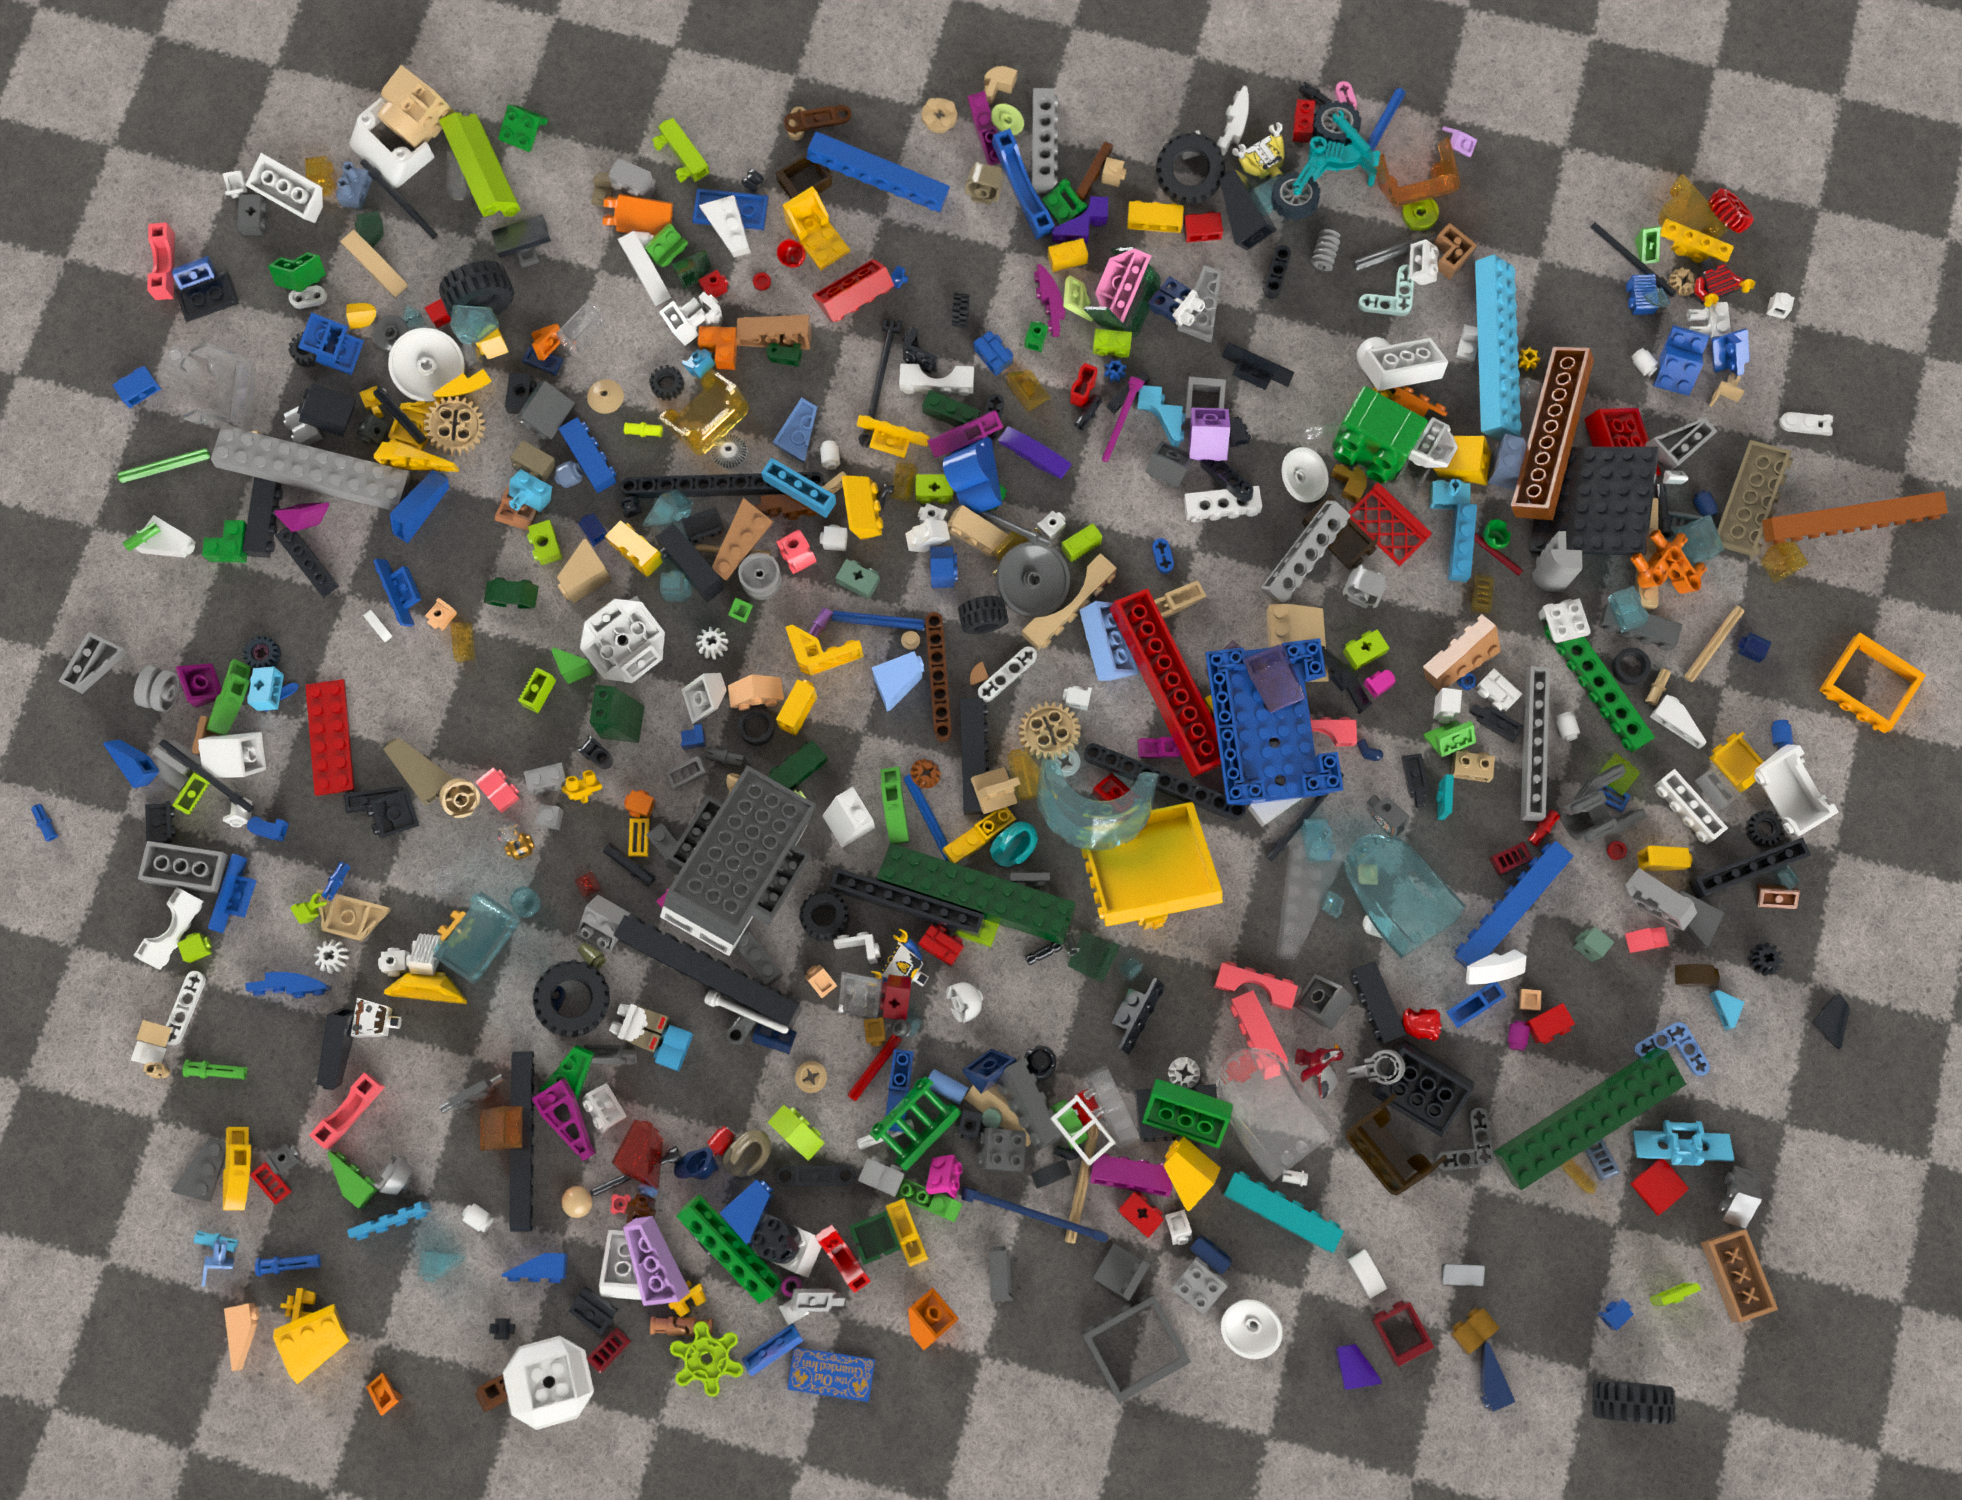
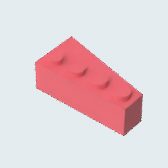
M1252 990L1233 998L1231 1001L1232 1006L1230 1007L1231 1014L1234 1018L1237 1017L1240 1023L1238 1024L1239 1030L1242 1035H1245L1247 1046L1250 1052H1253L1259 1070H1261L1265 1081L1287 1072L1288 1058L1254 991Z

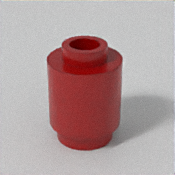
M723 1126L721 1129L718 1128L706 1143L712 1149L713 1155L720 1154L722 1156L734 1142L733 1139L736 1135Z

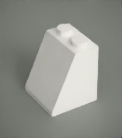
M261 732L209 736L198 740L201 767L215 778L245 777L266 770Z
M853 787L836 796L822 815L842 848L875 829L871 815Z

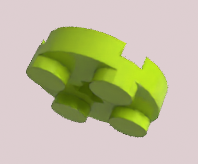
M1415 195L1409 198L1402 210L1404 223L1413 231H1425L1432 228L1439 215V208L1433 199L1425 198L1424 195ZM1417 210H1420V212H1424L1425 214H1423V216L1417 215Z

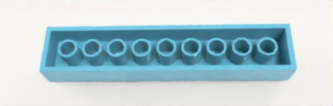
M1493 254L1475 261L1481 432L1501 442L1505 434L1521 437L1522 428L1520 421L1521 406L1519 402L1520 373L1518 370L1519 354L1517 352V303L1515 301L1516 271L1514 266Z

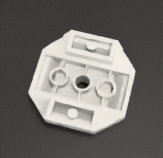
M613 599L584 622L580 649L604 679L633 683L663 660L665 632L642 602ZM620 635H625L627 639L623 645L617 643Z
M561 1336L518 1347L503 1371L511 1415L535 1430L578 1418L594 1392L585 1350ZM546 1376H551L554 1379V1385L550 1389L543 1385V1380Z

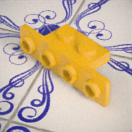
M1669 219L1664 221L1660 236L1674 241L1670 250L1675 251V254L1679 256L1685 255L1690 257L1696 263L1707 260L1709 256L1723 262H1728L1734 248L1733 245Z
M859 415L858 427L874 431L869 448L905 458L909 442L928 447L927 441L930 440V436L923 432H914L904 426L898 427L887 421L875 420L867 415Z

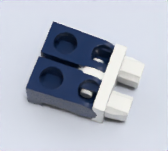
M1171 276L1166 279L1159 288L1160 291L1158 290L1148 302L1152 312L1166 317L1180 327L1182 324L1190 326L1194 322L1195 317L1191 314L1193 310L1202 312L1205 308L1204 301L1199 298L1196 291L1191 290Z

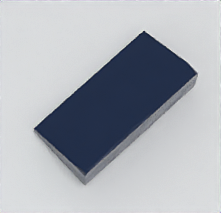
M758 1023L752 1042L790 1054L797 1032L788 1029L787 1033H781Z
M1199 1234L1190 1248L1193 1253L1221 1275L1231 1265L1232 1258L1203 1234Z

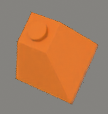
M931 1288L908 1308L910 1334L923 1350L959 1320L934 1288Z

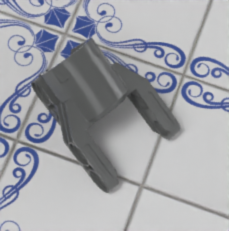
M1623 764L1615 765L1586 780L1574 797L1575 801L1559 809L1560 821L1573 839L1580 840L1585 838L1586 842L1594 841L1608 833H1619L1647 817L1644 809L1629 811L1618 818L1611 817L1605 805L1607 798L1603 790H1598L1623 777L1626 772Z

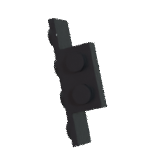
M1230 342L1227 343L1222 355L1223 358L1237 364L1232 374L1233 376L1264 390L1267 389L1271 380L1289 387L1294 375V371Z
M1157 978L1153 979L1146 994L1129 988L1112 1021L1113 1025L1126 1030L1118 1048L1128 1055L1135 1048L1136 1041L1140 1033L1145 1029L1146 1022L1153 1013L1156 1002L1163 994L1165 985Z

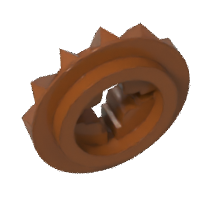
M925 758L917 760L911 767V778L921 788H932L940 780L941 772L938 769V765L933 763V760H926ZM924 770H931L929 777L927 775L921 776Z

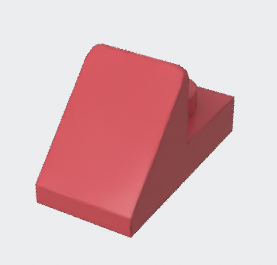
M1665 927L1646 928L1625 934L1629 953L1669 946Z

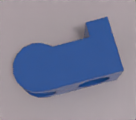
M252 817L247 822V829L257 836L283 842L289 823L277 819L274 824L266 822L260 817Z

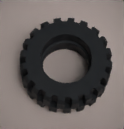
M1184 132L1180 133L1177 137H1172L1163 146L1156 163L1157 182L1159 187L1162 188V192L1168 195L1174 202L1177 201L1183 205H1195L1211 198L1221 185L1220 179L1224 177L1225 158L1222 155L1220 146H1217L1212 138L1209 139L1203 133L1196 134V132H1190L1186 134ZM1188 151L1199 153L1207 163L1206 177L1202 182L1194 186L1183 185L1176 179L1173 172L1174 162L1177 157Z
M484 259L483 261L467 262L465 265H459L455 267V270L449 271L447 276H444L442 282H440L439 294L449 317L460 323L465 324L468 322L472 324L474 322H483L485 319L489 320L493 316L501 314L503 310H506L513 301L514 288L503 265L493 260Z
M564 960L548 967V970L543 972L538 982H536L533 993V1006L537 1018L544 1028L546 1027L551 1033L558 1034L561 1037L574 1038L583 1034L586 1035L593 1029H596L605 1018L610 1003L609 986L603 974H600L596 967L588 965L587 962H578L577 960L566 962ZM565 981H579L590 992L591 1000L588 1009L577 1017H565L554 1008L552 1002L553 993L557 986Z
M1595 1380L1592 1384V1413L1595 1418L1607 1420L1673 1424L1675 1421V1390L1672 1386Z

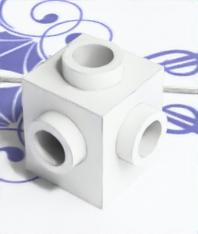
M388 948L386 952H381V957L378 959L379 969H381V972L388 974V977H398L400 973H410L409 967L406 966V958L410 953L400 950V948Z

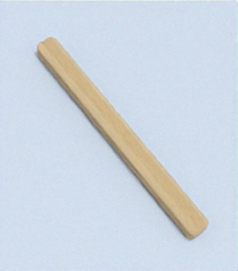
M1093 1124L1087 1132L1089 1139L1085 1142L1083 1152L1088 1159L1094 1156L1099 1133V1128L1096 1124ZM1083 1159L1080 1165L1069 1221L1080 1224L1092 1164L1088 1166ZM1067 1229L1065 1241L1074 1244L1077 1232Z

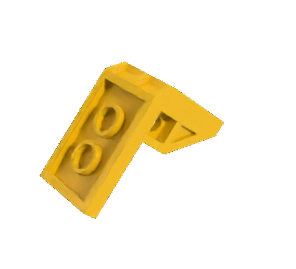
M813 186L782 205L785 222L798 242L804 246L807 254L820 271L850 252L849 247L830 224L828 213Z
M793 624L785 627L800 671L811 676L864 657L860 640H850L845 642L843 646L838 648L833 646L828 648L826 652H823L818 638Z

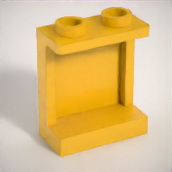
M1743 731L1738 735L1735 732L1725 739L1728 743L1724 746L1719 744L1712 750L1713 755L1709 757L1739 793L1756 782L1754 778L1755 769L1764 762L1743 739L1742 736L1745 735Z

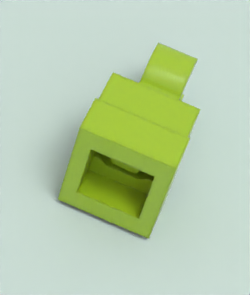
M315 893L310 902L295 903L290 907L299 924L310 923L320 915L317 908L327 904V901H321L320 903L318 901L322 893Z

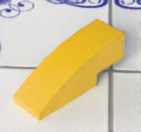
M484 369L470 378H467L462 373L432 393L433 398H448L449 396L466 395L490 384L492 380Z
M903 1198L887 1205V1212L909 1267L928 1260L905 1199Z

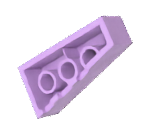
M653 1216L635 1218L625 1225L623 1229L643 1306L679 1302L689 1294L690 1291Z

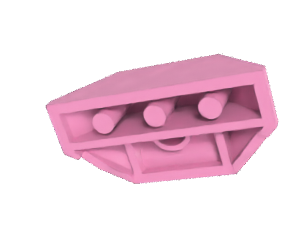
M1134 248L1109 258L1095 291L1105 318L1118 324H1123L1151 255Z

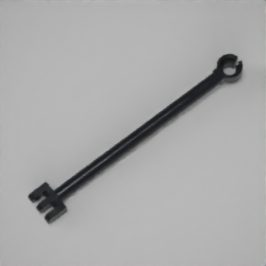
M887 318L883 320L882 331H886L887 334L868 416L875 419L893 336L894 333L900 334L902 321H898L897 327H894L895 320L891 319L890 326L887 325ZM865 429L858 438L860 446L864 447L863 437L869 438V440L865 441L866 448L870 446L872 439L871 430Z

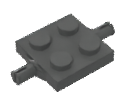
M500 1074L492 1079L483 1080L448 1098L449 1101L439 1106L442 1113L452 1108H463V1110H466L475 1105L474 1101L480 1098L485 1100L493 1095L492 1092L496 1090L495 1086L505 1081V1079Z

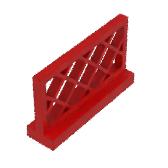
M1378 482L1348 512L1351 515L1350 519L1372 540L1376 539L1374 536H1378L1377 546L1399 567L1432 535V532ZM1373 496L1378 501V507H1367V500ZM1367 510H1378V520H1367ZM1380 510H1388L1391 513V520H1380ZM1355 511H1364V520H1356L1352 514ZM1367 523H1378V533L1368 532ZM1380 523H1391V533H1380ZM1394 523H1402L1405 526V533H1394ZM1380 536H1391V546H1383L1380 543ZM1394 536H1405V546H1394ZM1407 536H1416L1420 540L1415 546H1407ZM1394 549H1405V556L1400 561L1394 556Z

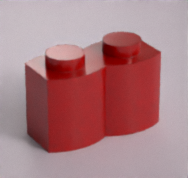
M1087 363L1081 366L1078 372V379L1071 387V404L1081 408L1087 404L1090 391L1096 384L1097 367Z

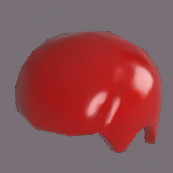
M786 239L777 247L776 255L779 261L786 267L796 268L805 261L806 250L800 242Z

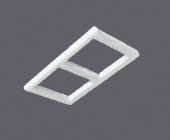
M1075 1095L1070 1102L1050 1118L1088 1166L1112 1145L1116 1144L1078 1095ZM1075 1102H1078L1092 1120L1071 1137L1057 1118ZM1095 1123L1110 1142L1091 1159H1088L1075 1143V1140Z

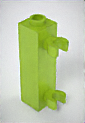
M672 117L669 120L663 121L658 126L660 136L652 139L653 146L658 151L667 144L684 167L675 171L680 183L689 176L696 182L710 173L708 164L675 119Z

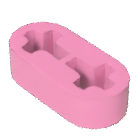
M1345 81L1339 82L1335 89L1337 101L1341 103L1348 101V104L1353 105L1356 109L1357 102L1352 86ZM1341 88H1343L1344 90H1347V91H1346V96H1344V92H1343V91H1340Z

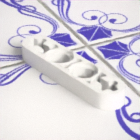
M1025 647L979 687L978 697L983 698L984 702L993 700L1036 661V650L1032 647ZM1025 652L1028 654L1032 652V659L1027 658L1024 661L1025 666H1023L1017 658L1022 660L1025 657ZM1017 664L1020 670L1017 673H1012L1009 670V666ZM1003 676L1006 679L1005 684H996V677ZM990 682H992L993 686L996 689H998L997 691H995V689L993 688L990 691L991 696L989 697L987 695L982 696L983 689L988 690L991 688V685L989 684Z
M191 971L184 980L166 1024V1027L172 1029L171 1034L174 1032L177 1036L176 1039L172 1040L169 1037L168 1045L174 1046L179 1044L185 1034L206 982L204 974L199 971ZM192 977H197L200 979V982L194 984L191 979ZM188 987H191V988L193 987L194 989H197V990H196V992H194V991H192V990H188L187 988H188ZM191 993L193 996L192 1002L185 1004L184 996ZM180 1012L185 1014V1020L182 1023L176 1021V1016ZM172 1024H174L175 1026L181 1027V1029L176 1028L175 1030V1028L171 1026Z

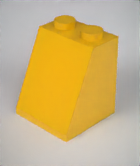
M1453 436L1458 449L1447 467H1433V470L1438 477L1458 479L1464 482L1487 486L1492 451L1485 436Z
M1183 1136L1179 1142L1175 1140L1168 1148L1169 1151L1165 1155L1164 1168L1185 1209L1190 1211L1214 1185L1221 1168Z

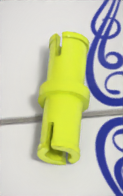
M625 422L624 433L640 435L641 437H662L663 427L662 425H647L645 422H641V424Z

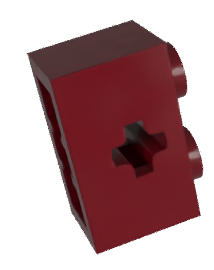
M889 974L887 982H883L882 994H885V998H881L880 1009L884 1010L883 1018L903 1019L906 1021L912 977Z

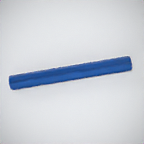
M1402 88L1395 90L1367 141L1373 152L1406 94Z
M835 610L832 615L833 622L921 631L925 628V620Z
M907 775L904 777V781L944 859L949 861L942 851L948 845V842L920 787L913 782L911 775Z

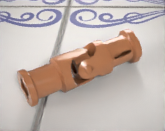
M651 1316L650 1334L667 1333V1335L695 1336V1324L699 1321H704L709 1326L710 1335L713 1336L714 1319L697 1320L696 1317L669 1316V1318H656Z

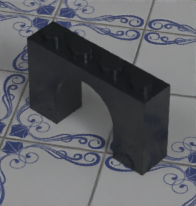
M1216 1084L1196 1085L1194 1087L1196 1092L1217 1098ZM1152 1089L1135 1090L1139 1139H1144V1143L1156 1142V1138H1164V1141H1175L1176 1137L1180 1135L1142 1123Z

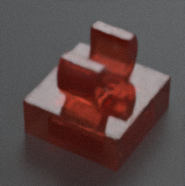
M592 871L574 880L583 898L601 889Z

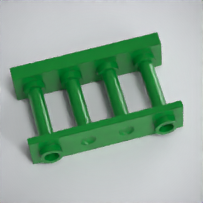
M926 1076L919 1079L914 1084V1088L881 1122H877L869 1133L874 1140L878 1141L882 1138L898 1155L895 1162L905 1171L962 1114L953 1104L950 1103L946 1106L931 1091L929 1087L933 1082ZM923 1094L940 1111V1115L935 1120H931L915 1103ZM909 1108L926 1125V1129L921 1134H917L901 1118ZM894 1123L912 1140L907 1149H903L887 1133Z

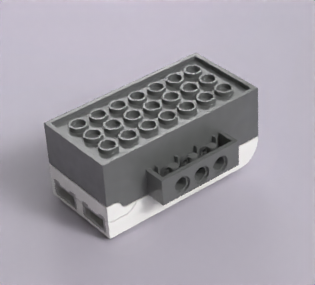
M747 765L723 804L707 796L669 855L665 867L677 873L678 876L667 891L660 917L730 956L753 917L770 926L806 866L811 854L796 845L810 821L816 804Z

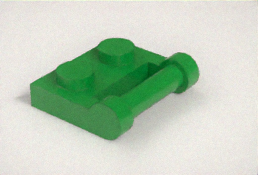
M1068 179L1062 180L1055 189L1042 199L1060 225L1078 217L1088 208L1086 203L1082 202L1072 189ZM1063 191L1068 194L1077 206L1076 209L1072 210L1061 195Z

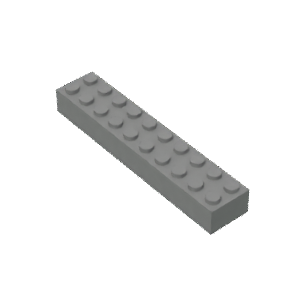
M225 425L221 426L211 457V461L217 468L392 511L406 497L411 480L407 470Z

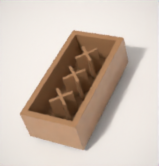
M1746 1229L1736 1230L1700 1242L1731 1322L1741 1323L1778 1310Z

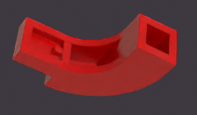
M833 1225L824 1228L815 1236L854 1293L871 1282L853 1252Z

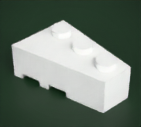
M734 195L699 205L733 257L751 253Z

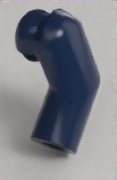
M1365 739L1357 742L1358 748L1365 759L1379 761L1383 758L1382 750L1369 748Z

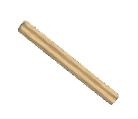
M1736 606L1684 675L1686 680L1693 682L1743 615L1744 609Z

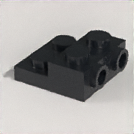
M408 789L367 801L368 805L365 806L368 817L372 816L374 824L371 825L372 831L379 838L420 826Z

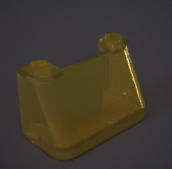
M712 368L701 379V386L704 391L679 414L674 409H667L658 417L667 429L693 453L699 456L705 454L749 410V405L738 387Z

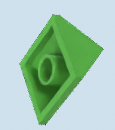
M552 648L551 651L561 675L568 684L594 673L595 670L588 660L557 648Z

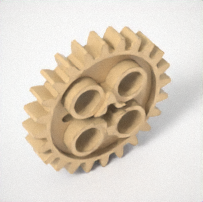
M449 396L448 401L441 398V404L435 401V408L429 407L431 413L425 414L427 419L424 420V425H426L424 432H429L426 438H432L430 441L431 445L437 443L436 450L443 448L444 454L450 450L451 456H453L454 451H457L460 456L461 450L468 454L469 447L474 450V443L480 444L478 438L484 437V434L481 432L485 431V427L481 425L485 424V420L481 419L483 413H477L479 411L478 406L472 408V401L466 404V398L459 401L458 396H456L455 400H452L451 396ZM454 411H458L455 441H452ZM444 413H448L451 415V417L445 419L441 417V415ZM466 415L470 417V419L467 421H463L460 419V417ZM441 431H448L449 435L441 436L439 433ZM460 433H466L468 434V437L460 438L458 435Z
M1045 702L1044 707L1037 704V710L1031 707V714L1025 712L1027 719L1021 718V723L1023 724L1019 725V731H1021L1019 732V738H1022L1020 739L1021 745H1024L1025 751L1030 750V756L1036 753L1037 759L1044 756V761L1048 757H1051V760L1054 761L1055 756H1058L1061 760L1063 753L1067 756L1069 755L1068 749L1075 750L1073 744H1079L1077 739L1081 737L1079 732L1081 728L1078 725L1079 719L1075 718V712L1069 713V707L1063 710L1062 703L1058 707H1056L1055 702L1051 706H1048V703ZM1043 718H1046L1049 729L1051 732H1053V738L1057 745L1053 744L1050 733L1046 729V724ZM1052 718H1058V719H1059V721H1057V722H1052V721H1050V720H1051ZM1036 724L1041 725L1038 729L1033 728ZM1065 734L1066 737L1059 738L1058 735ZM1042 741H1048L1046 745L1040 744Z

